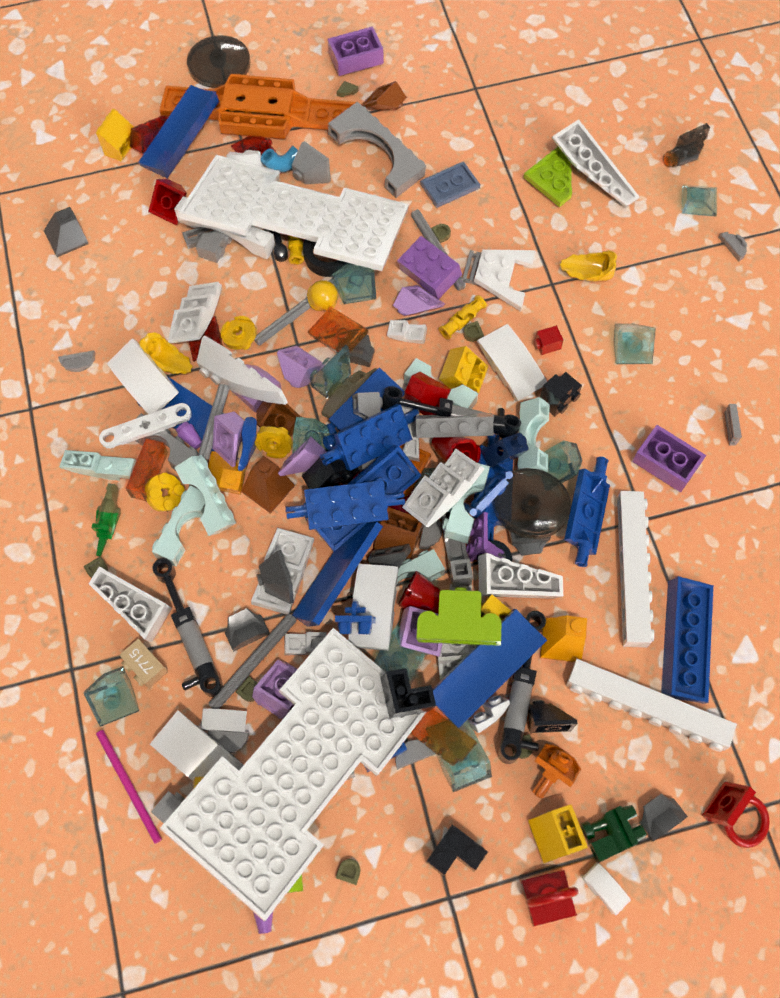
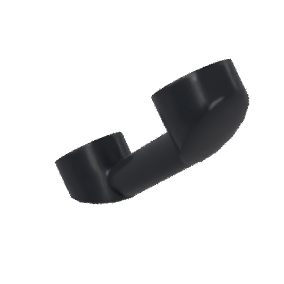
M269 230L273 234L276 244L274 247L275 259L279 262L286 261L288 259V250L282 244L280 233Z

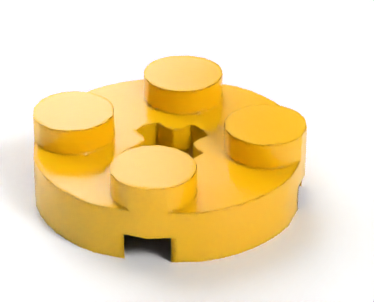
M236 316L234 317L235 320L231 322L228 320L222 326L221 338L230 349L246 350L250 348L251 343L255 340L257 328L249 317Z
M262 426L257 433L255 445L260 452L262 450L267 452L266 456L280 459L286 457L291 452L293 441L288 435L286 428Z
M168 473L153 476L145 486L147 503L159 512L171 511L178 507L181 502V496L185 491L180 481ZM161 488L167 490L168 496H162Z

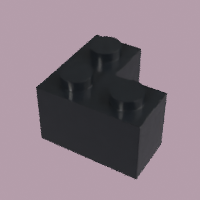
M567 372L560 377L555 374L543 385L540 398L549 404V413L555 417L558 413H564L570 402L578 400L581 396L582 385Z
M319 458L302 477L309 489L332 487L335 483L339 482L349 483L360 470L358 467L351 471L347 470L344 462L339 459L325 466L321 461L324 458Z
M407 668L386 671L380 677L389 719L429 712L436 707L432 686L411 689Z
M452 824L426 863L443 877L455 859H458L475 872L488 851Z

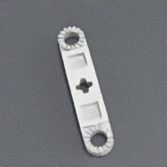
M179 403L105 429L100 433L99 441L103 447L111 449L118 445H124L175 427L180 423L190 420L192 415L190 407L187 404ZM180 409L187 411L182 417L177 416V412ZM144 423L148 424V429H144ZM107 435H114V439L111 442H105L104 440Z

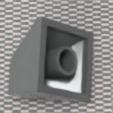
M71 207L54 213L44 229V233L57 257L89 244Z
M278 550L259 565V574H256L259 586L263 585L265 593L291 604L294 603L293 586L282 552Z

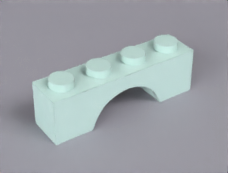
M416 358L404 373V383L408 385L411 376L420 371L431 377L432 366ZM462 384L457 388H453L447 399L453 400V405L473 409L478 400V393Z
M540 397L520 402L519 416L521 426L518 431L526 437L529 450L518 457L517 467L520 472L528 477L548 472V454L537 448L536 437L541 427L549 421V404Z
M202 455L191 456L175 467L182 483L196 486L204 496L205 511L200 520L208 536L219 534L236 524L234 515L228 508L225 497L220 492L216 484L217 481L211 474L208 463Z
M479 464L485 468L461 499L448 510L451 514L449 519L445 518L442 528L445 530L446 538L468 544L474 518L466 512L463 503L471 494L484 490L490 466Z
M189 486L188 490L183 492L181 502L178 507L173 509L170 521L163 526L159 540L157 539L152 546V553L157 559H168L173 566L177 567L186 551L179 540L180 530L189 520L201 518L205 511V499L199 489Z
M434 549L421 552L413 560H405L399 568L397 584L405 578H411L416 571L424 575L431 582L444 576L445 568Z

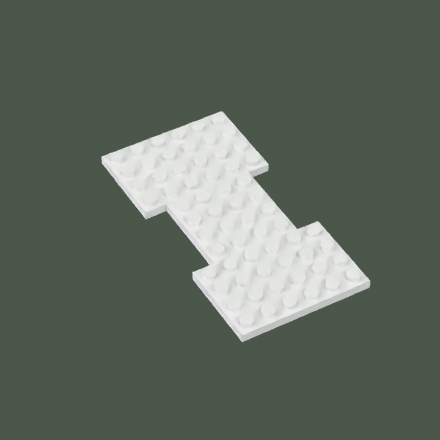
M216 155L178 212L180 219L246 236L250 227L256 226L317 242L314 247V254L382 271L407 214L409 204L348 188L343 189L340 197L279 182L277 181L280 177V171Z
M334 628L279 690L285 698L294 704V707L243 767L237 770L222 756L160 827L162 832L263 921H266L324 846L307 829L360 762L377 776L426 714V712L389 719L380 678L385 671Z

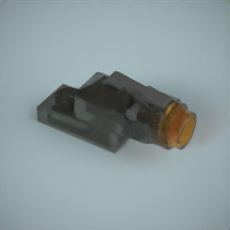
M706 123L680 135L676 147L667 151L663 156L664 165L668 168H673L698 160L704 147L703 142L707 139L711 127Z

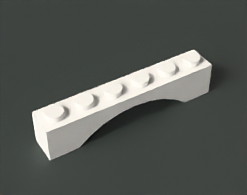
M184 196L175 207V213L180 223L192 228L205 227L221 232L239 242L251 253L264 259H268L274 250V236L267 231L251 226L245 236L180 219L178 212L187 200Z

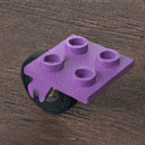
M483 512L473 522L466 547L470 562L473 560L478 562V556L485 553L492 554L498 558H505L512 562L511 551L504 543L495 540L488 541V513Z

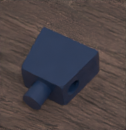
M517 433L497 441L481 452L487 465L492 468L518 458L527 452L529 447L526 437L522 433ZM503 449V455L501 456L497 451Z

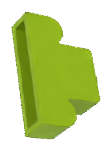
M466 588L441 590L439 595V615L436 616L431 611H424L418 617L417 641L419 643L501 646L502 623L499 616L493 613L481 617L482 598L480 591H467Z

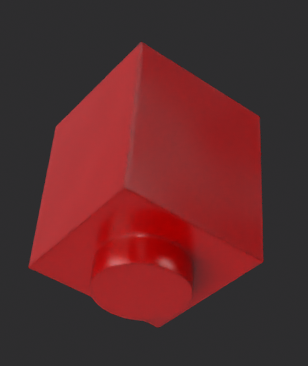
M557 325L537 331L533 340L535 348L539 350L541 355L561 350L564 341Z

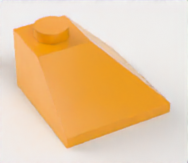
M212 451L208 468L215 477L219 490L241 495L247 466L244 470L238 471L239 464H237V461L236 465L231 467L217 452Z
M568 615L546 618L542 635L547 641L541 646L540 658L575 663L577 659L582 661L586 640L587 618Z

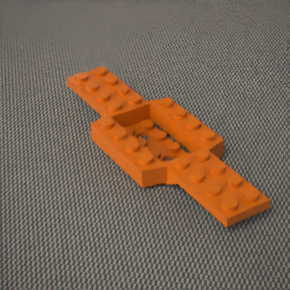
M230 74L224 85L215 89H203L216 91L219 103L213 109L208 119L219 120L220 131L223 134L286 139L291 127L328 130L329 122L356 103L308 98L296 91L294 79ZM166 85L159 109L160 115L170 116L189 87ZM239 96L245 97V100L243 101H237L236 99L239 98ZM271 99L277 100V103L270 104L268 102ZM233 111H244L245 113H236ZM251 112H259L260 114H263V115H259V114H248V113H251ZM270 113L276 114L277 116H270L265 114Z

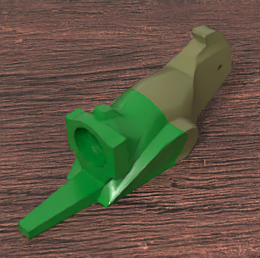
M108 483L105 497L96 510V523H93L91 527L96 531L97 537H99L96 552L98 557L102 555L107 540L112 539L121 514V509L117 505L118 487L116 484Z

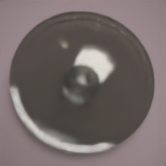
M225 35L202 39L191 48L187 56V66L191 77L197 83L210 88L224 85L230 74L247 75L251 65L247 47L240 40Z
M522 468L511 471L513 477L506 479L509 483L506 486V490L493 499L494 513L500 523L510 532L529 539L550 537L560 531L567 522L571 511V500L565 486L553 475L539 469Z

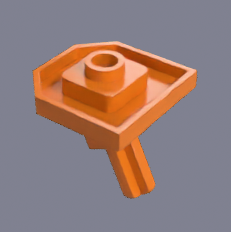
M545 744L535 759V762L542 766L545 771L534 787L533 793L541 799L544 798L553 783L555 784L558 779L571 788L581 771V767L576 759L557 745Z

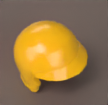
M317 281L308 289V302L311 308L316 311L332 310L337 303L338 291L335 285L329 281Z

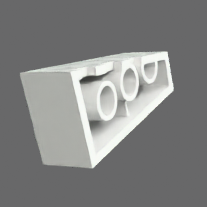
M489 553L478 556L479 591L481 596L489 597L492 594L495 597L544 599L563 597V576L541 569H534L525 564L511 562L508 559L498 558Z
M101 567L97 569L89 582V585L145 640L152 643L172 607Z

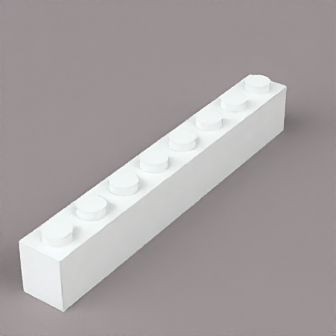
M620 491L617 497L623 647L647 648L654 641V630L651 629L653 610H650V603L652 602V591H649L651 572H648L650 553H647L649 535H646L648 517L645 516L648 502L647 499H644V492Z
M579 659L575 661L566 684L574 693H585L594 701L609 703V706L613 709L626 710L632 717H643L654 726L661 727L662 725L667 727L671 733L689 736V740L696 743H706L709 745V748L718 752L730 748L737 726L736 723Z

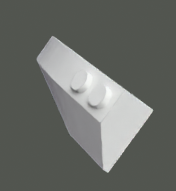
M579 119L552 136L554 142L576 168L622 205L627 207L640 198Z
M207 336L202 337L197 364L200 367L199 372L205 378L209 377L216 385H228L229 390L252 399L284 405L288 403L282 390L265 377L262 378L252 367L249 369L239 357L235 360L231 356L232 352Z

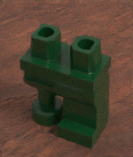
M633 805L623 808L619 806L612 809L592 824L588 821L580 824L587 840L594 838L595 832L606 829L608 836L588 844L597 863L639 844L638 841L647 836L642 825L631 828L628 820L637 817Z

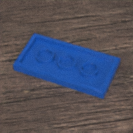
M379 367L354 394L379 392L380 397H383L385 388L389 386L399 388L403 392V396L405 391ZM351 396L328 421L339 431H342L364 419L353 413V398Z

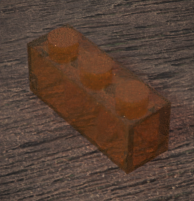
M145 439L125 488L131 498L147 502L146 483L153 476L160 474L168 454L163 442Z

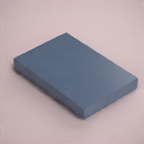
M464 161L420 181V185L436 208L480 189V183Z

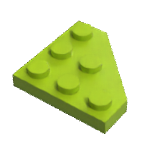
M559 147L555 148L524 173L523 178L558 207H561L571 199V162Z

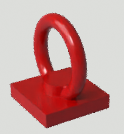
M731 782L723 783L702 814L707 821L723 825L727 837L734 844L743 848L759 845L765 839L770 826L768 810L764 803L754 796L756 791L750 786ZM752 804L760 814V828L752 838L743 839L735 833L733 826L747 805Z
M564 870L521 880L533 927L577 916L572 897L577 896L579 891L576 887L569 888Z

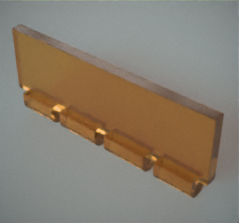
M434 709L426 712L410 733L421 743H425V746L437 755L441 754V758L451 766H454L458 761L462 762L477 744L476 740Z

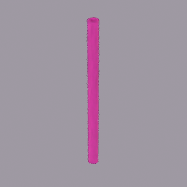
M100 730L96 733V736L154 844H157L162 838L104 730Z

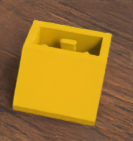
M116 109L110 111L96 131L104 155L121 162L138 138L134 126Z
M467 346L450 349L439 380L450 389L457 388L463 384L479 394L489 366Z
M572 804L528 820L543 864L588 848Z

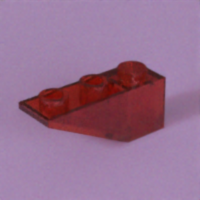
M161 115L131 128L130 147L142 154L145 153L168 117Z

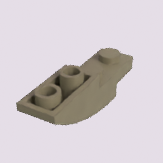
M377 368L368 373L359 370L345 380L325 404L321 412L322 415L330 418Z

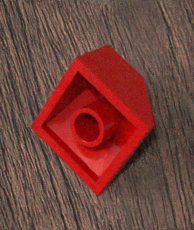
M156 179L148 212L174 225H178L175 207L183 196L186 197L187 192L182 185L172 180Z
M420 371L411 376L405 390V399L438 406L440 398L447 399L452 389ZM419 410L423 415H435L434 413Z

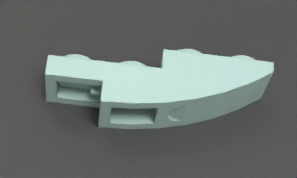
M65 450L59 467L86 476L120 481V478L133 479L138 461L133 458L101 456L96 452Z

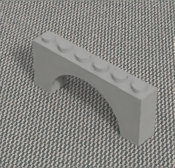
M356 102L328 123V134L338 144L351 139L368 140L380 146L389 155L393 168L385 178L384 188L395 198L425 176V163L418 159L411 149L403 145L399 138H396L387 127H384L360 103Z

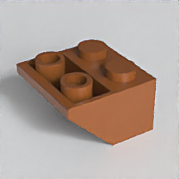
M388 507L389 520L381 521L380 524L383 527L376 537L374 549L410 544L412 551L405 560L411 559L424 524L410 514Z

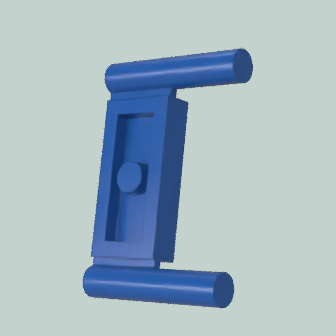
M499 465L494 466V472L499 475L486 486L470 505L466 502L463 503L466 512L471 516H475L477 509L481 512L488 509L492 505L493 499L506 490V486L509 484L506 479L513 477L511 471Z

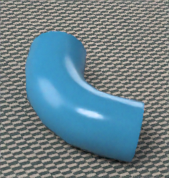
M291 146L284 155H278L273 149H267L261 155V162L269 169L284 173L292 170V163L298 150Z

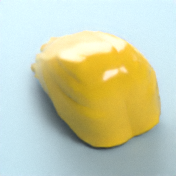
M610 250L588 253L586 255L572 254L567 259H562L560 266L561 270L570 277L586 281H607L613 278L615 274L617 254Z
M149 332L139 341V345L144 352L163 371L171 374L191 373L193 366L190 364V358L179 352L174 345L167 342L160 334Z

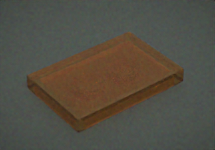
M330 307L307 331L311 337L343 358H346L369 333L367 328L333 307Z

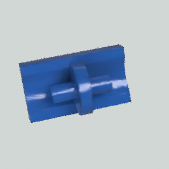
M353 601L352 607H345V613H352V616L335 615L339 634H352V623H359L358 634L371 635L372 623H376V617L359 616V613H366V607H359L358 601Z

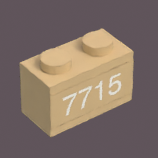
M139 639L119 655L124 660L121 664L128 672L133 670L136 674L133 678L141 686L145 684L149 689L168 673Z

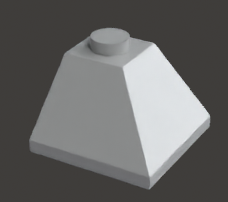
M303 141L292 163L294 178L304 184L330 183L329 158Z

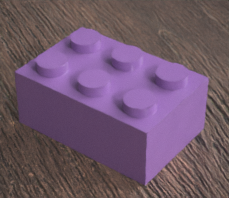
M373 26L328 38L329 55L339 76L384 64L383 47Z
M422 236L397 260L403 273L438 300L462 275L460 265Z
M656 425L637 451L632 462L677 491L682 492L706 455L659 425Z

